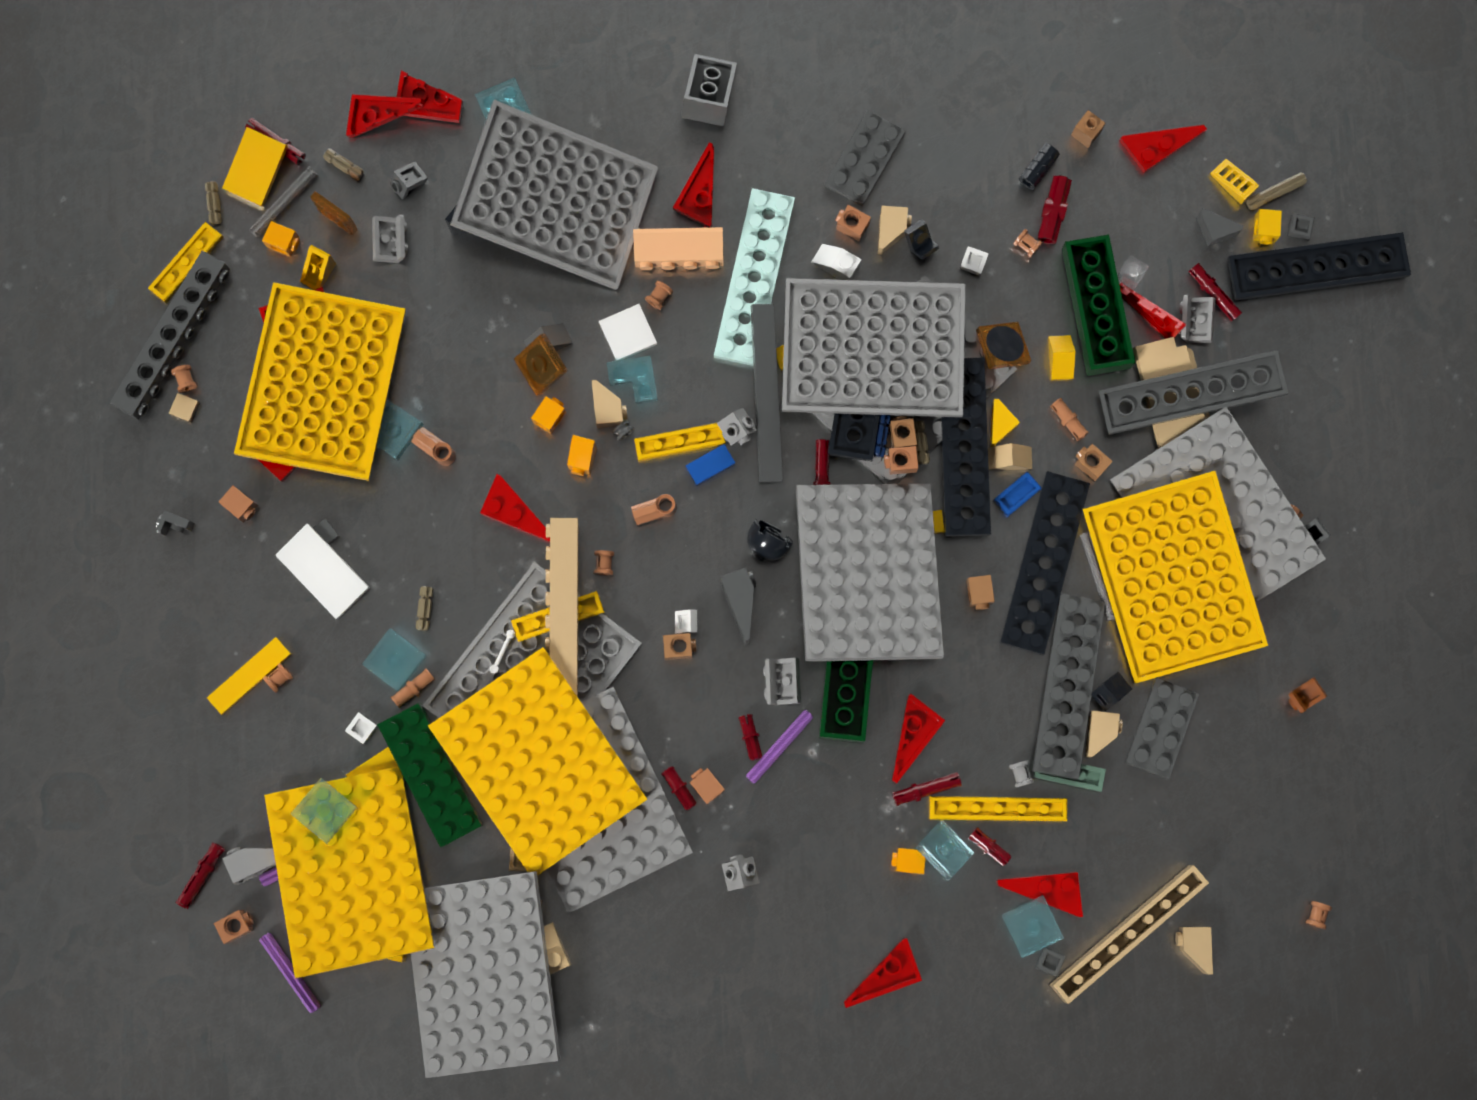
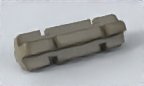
M328 149L324 153L323 157L327 162L333 163L335 167L346 174H350L355 180H359L363 176L364 171L362 168L353 165L354 163L340 154L337 155V152L332 149Z
M215 181L206 182L205 191L207 192V209L210 213L208 214L209 222L212 225L221 224L222 217L219 213L221 212L220 199L217 193L219 192L218 184Z
M921 420L915 421L917 461L919 465H925L930 462V456L927 453L926 432H924L925 422Z
M423 586L420 588L419 594L421 599L418 602L417 617H419V620H416V629L427 631L430 624L428 618L431 616L432 600L430 598L433 597V588Z

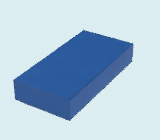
M725 444L685 466L696 486L735 465V461Z
M1027 471L993 499V502L1006 517H1009L1038 493L1042 487Z

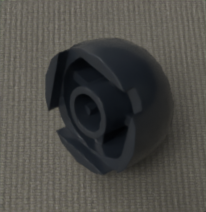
M757 519L752 523L747 536V543L750 549L754 551L752 555L760 561L765 559L772 561L782 558L791 548L793 541L788 535L784 539L780 534V529L763 520H760L758 523Z

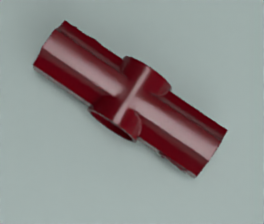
M1053 176L1049 195L1044 203L1041 215L1043 219L1037 240L1046 244H1056L1061 222L1065 218L1068 206L1067 198L1072 182L1066 176Z

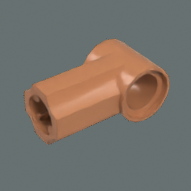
M422 427L414 434L411 442L439 464L449 466L455 461L456 453L450 445L443 442L426 428ZM444 449H448L449 453L447 457L443 459L439 458L440 452Z
M663 494L656 499L632 506L631 509L638 526L663 517L673 516L677 510V504L672 496ZM667 500L672 502L670 510L663 511L660 509L662 502Z

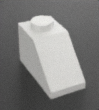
M822 244L811 263L839 280H852L860 268L861 259L843 248Z

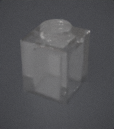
M1130 255L1118 273L1119 283H1123L1134 291L1149 266Z

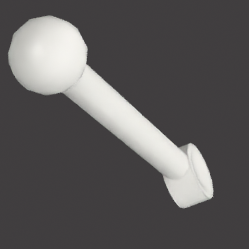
M513 630L507 631V638L495 664L490 666V672L493 674L499 672L498 666L511 638L515 636Z

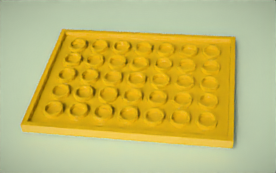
M273 282L234 454L369 481L406 309Z
M1216 471L1082 509L1134 684L1268 646Z
M544 647L428 725L527 872L537 871V876L647 800V797Z
M398 766L264 795L296 979L435 948L404 776Z

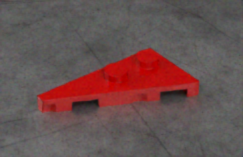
M352 94L346 136L354 138L424 107L425 101L420 98Z
M1205 125L1124 135L1119 141L1142 172L1145 173L1206 132L1207 128Z
M710 142L673 206L674 211L707 228L712 227L714 146Z
M1123 283L1119 284L1122 298L1164 339L1171 337L1175 339L1186 326L1184 322Z
M496 474L480 514L550 542V537H546V527L502 476Z
M911 693L907 699L892 781L896 784L945 722V719Z
M1078 872L997 880V885L1004 889L1074 916L1083 917Z
M907 938L902 939L844 1001L845 1008L922 981Z

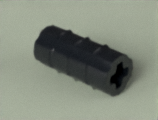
M1045 143L1028 167L1025 168L1019 177V181L1028 189L1034 190L1059 157V151L1052 145Z

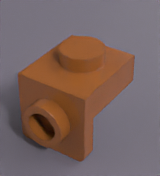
M1313 677L1288 694L1290 697L1288 701L1294 710H1299L1302 714L1308 708L1326 698L1327 694L1316 678Z

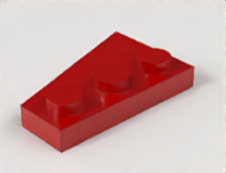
M401 70L396 97L420 98L425 101L424 107L404 116L460 123L463 107L462 99L441 89L434 88L426 84L425 81L411 77L408 73Z

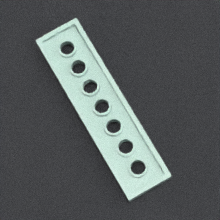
M752 188L714 358L753 366L751 321L748 324H742L739 321V316L748 314L751 317L750 306L752 304L772 303L795 197ZM766 210H772L775 213V217L767 220L762 214ZM763 230L768 231L770 238L765 241L760 240L758 233ZM761 251L766 257L763 261H756L753 258V254ZM757 272L760 274L761 279L758 282H751L748 278L749 274ZM753 293L756 296V300L753 303H747L743 299L744 295ZM744 335L747 339L746 343L737 345L734 342L735 336Z

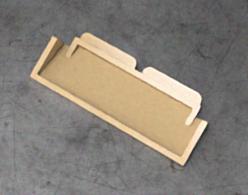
M1174 337L1132 348L1141 381L1197 368L1193 351L1187 348L1186 345L1176 347ZM1190 387L1186 390V394L1189 398H1196L1199 396V390L1196 387ZM1167 392L1164 395V400L1171 404L1177 400V396L1173 392ZM1145 397L1148 409L1152 408L1155 404L1154 400L1151 397ZM1209 413L1152 425L1158 449L1209 418Z

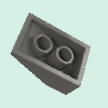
M694 54L681 118L724 126L737 63Z
M746 567L721 576L720 584L746 646L750 643L756 580L752 571L747 572Z

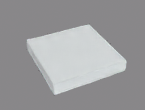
M640 304L599 321L616 362L657 345Z

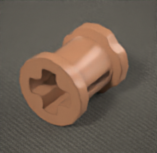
M1024 229L1013 245L1021 247L1028 253V257L1031 258L1043 242L1034 239L1028 234V230Z
M657 280L655 283L656 287L649 296L645 297V300L654 308L661 310L663 302L668 295H672L673 290L665 283Z
M180 365L171 370L179 385L177 387L179 393L192 391L198 386L193 381L190 373L191 365Z
M605 550L594 551L596 569L593 570V574L613 575L611 565L614 552Z
M281 663L277 665L278 668L269 676L263 677V680L275 693L279 691L278 688L288 679L294 678Z
M1311 901L1313 907L1310 917L1305 923L1326 930L1325 922L1328 912L1332 910V907Z

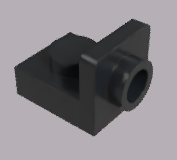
M922 219L904 230L910 251L920 259H925L939 249L938 244L931 239L927 223Z

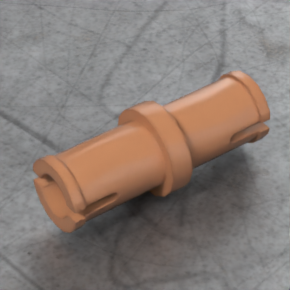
M1059 398L1050 406L1062 420L1061 424L1063 427L1066 426L1077 441H1080L1089 433L1077 419L1078 415L1075 412L1072 413L1062 398Z
M424 669L411 682L408 680L406 682L407 685L390 698L401 708L413 696L416 695L417 697L420 694L419 692L434 681L435 678L427 669Z

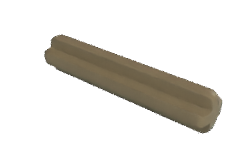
M1300 172L1248 198L1246 205L1249 210H1254L1305 185L1307 178L1304 173Z

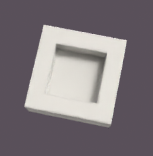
M968 246L960 269L980 276L988 253Z
M697 610L675 611V634L697 633Z
M358 712L345 731L365 745L378 726Z

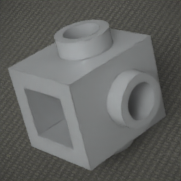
M744 408L732 412L717 423L724 439L731 446L736 443L740 445L747 443L752 439L750 435L757 431L754 421L747 415Z
M743 854L730 857V862L722 864L728 891L760 884L753 857L744 858Z

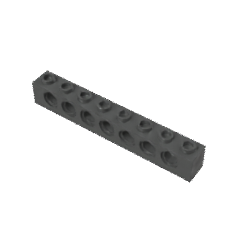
M201 251L110 400L112 405L138 420L140 416L147 412L149 401L158 394L163 378L170 374L172 370L171 365L183 352V345L187 339L189 340L195 332L194 327L198 321L204 318L206 308L210 302L215 300L218 294L217 289L221 283L227 280L230 268L224 262ZM205 276H211L208 283H202ZM193 295H200L196 302H191ZM183 313H188L186 320L179 321ZM170 333H177L176 337L173 340H168V335ZM165 351L163 358L156 359L158 352ZM152 369L153 375L150 378H145V373ZM141 388V395L134 398V391Z

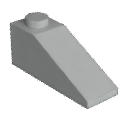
M237 847L228 851V856L222 858L232 883L235 885H240L276 867L273 849H241Z

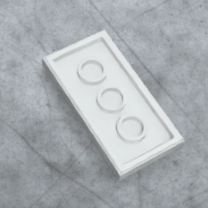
M306 524L276 554V557L335 619H339L370 588L310 524Z

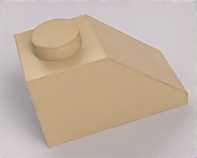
M881 206L877 255L885 253L905 236L904 230L911 226L912 215H908V207Z
M592 380L597 428L616 427L624 422L623 419H628L626 405L622 406L621 399L597 380Z
M1101 711L1089 712L1085 758L1093 757L1117 738L1118 733L1122 732L1123 721L1119 719L1120 714Z
M553 922L544 926L550 975L572 965Z
M1179 927L1175 940L1180 951L1203 974H1213L1211 927Z

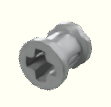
M1029 760L1009 765V768L1014 773L1016 788L1035 782L1028 768Z

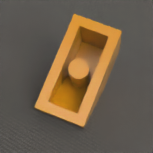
M576 435L572 436L567 462L571 473L579 476H584L585 473L591 474L598 450L595 440Z

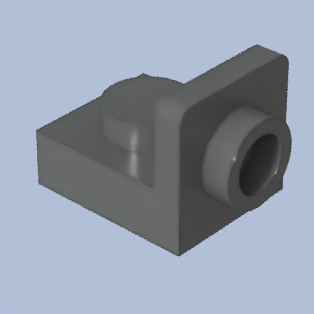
M414 161L395 170L390 185L392 190L401 199L407 197L408 191L426 183L428 177Z
M164 511L163 515H160L156 521V532L166 536L169 527L182 533L184 529L192 532L195 523Z

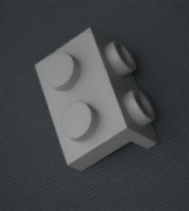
M398 215L396 218L374 216L372 218L373 261L399 263L407 256L408 245L405 243L407 222H404V215Z
M1184 295L1183 302H1180V314L1182 315V322L1186 326L1179 333V336L1186 343H1213L1215 298H1191L1189 295Z
M799 658L765 659L763 674L766 678L764 697L767 700V704L776 706L801 704Z

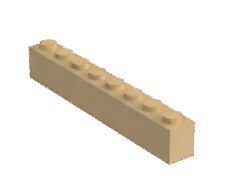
M550 518V524H546V537H550V546H546V560H550V569H546V583H550V592H546L545 596L546 606H550V615L545 616V627L550 628V637L545 638V650L549 651V656L578 697L579 520L578 518Z
M1188 865L1049 985L1064 1003L1069 1004L1207 886L1209 882L1194 865Z

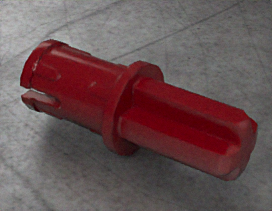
M747 714L746 719L745 715L740 716L738 719L744 736L742 741H745L749 759L758 760L762 758V752L758 740L760 735L756 732L753 714Z
M674 766L661 773L673 790L671 793H675L685 810H689L697 804L686 787L687 783H683Z
M978 827L969 836L968 839L978 845L984 851V854L987 853L1002 866H1005L1010 861L1011 855L996 844L995 839L992 840Z

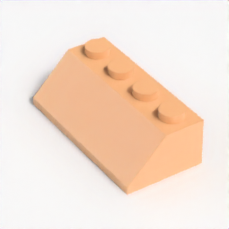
M723 227L633 229L635 267H640V270H652L653 267H662L664 270L684 267V269L691 270L696 269L697 266L717 269L719 266H723Z

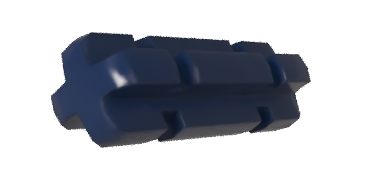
M880 415L874 457L882 458L885 455L886 448H884V445H887L889 432L887 425H890V415Z

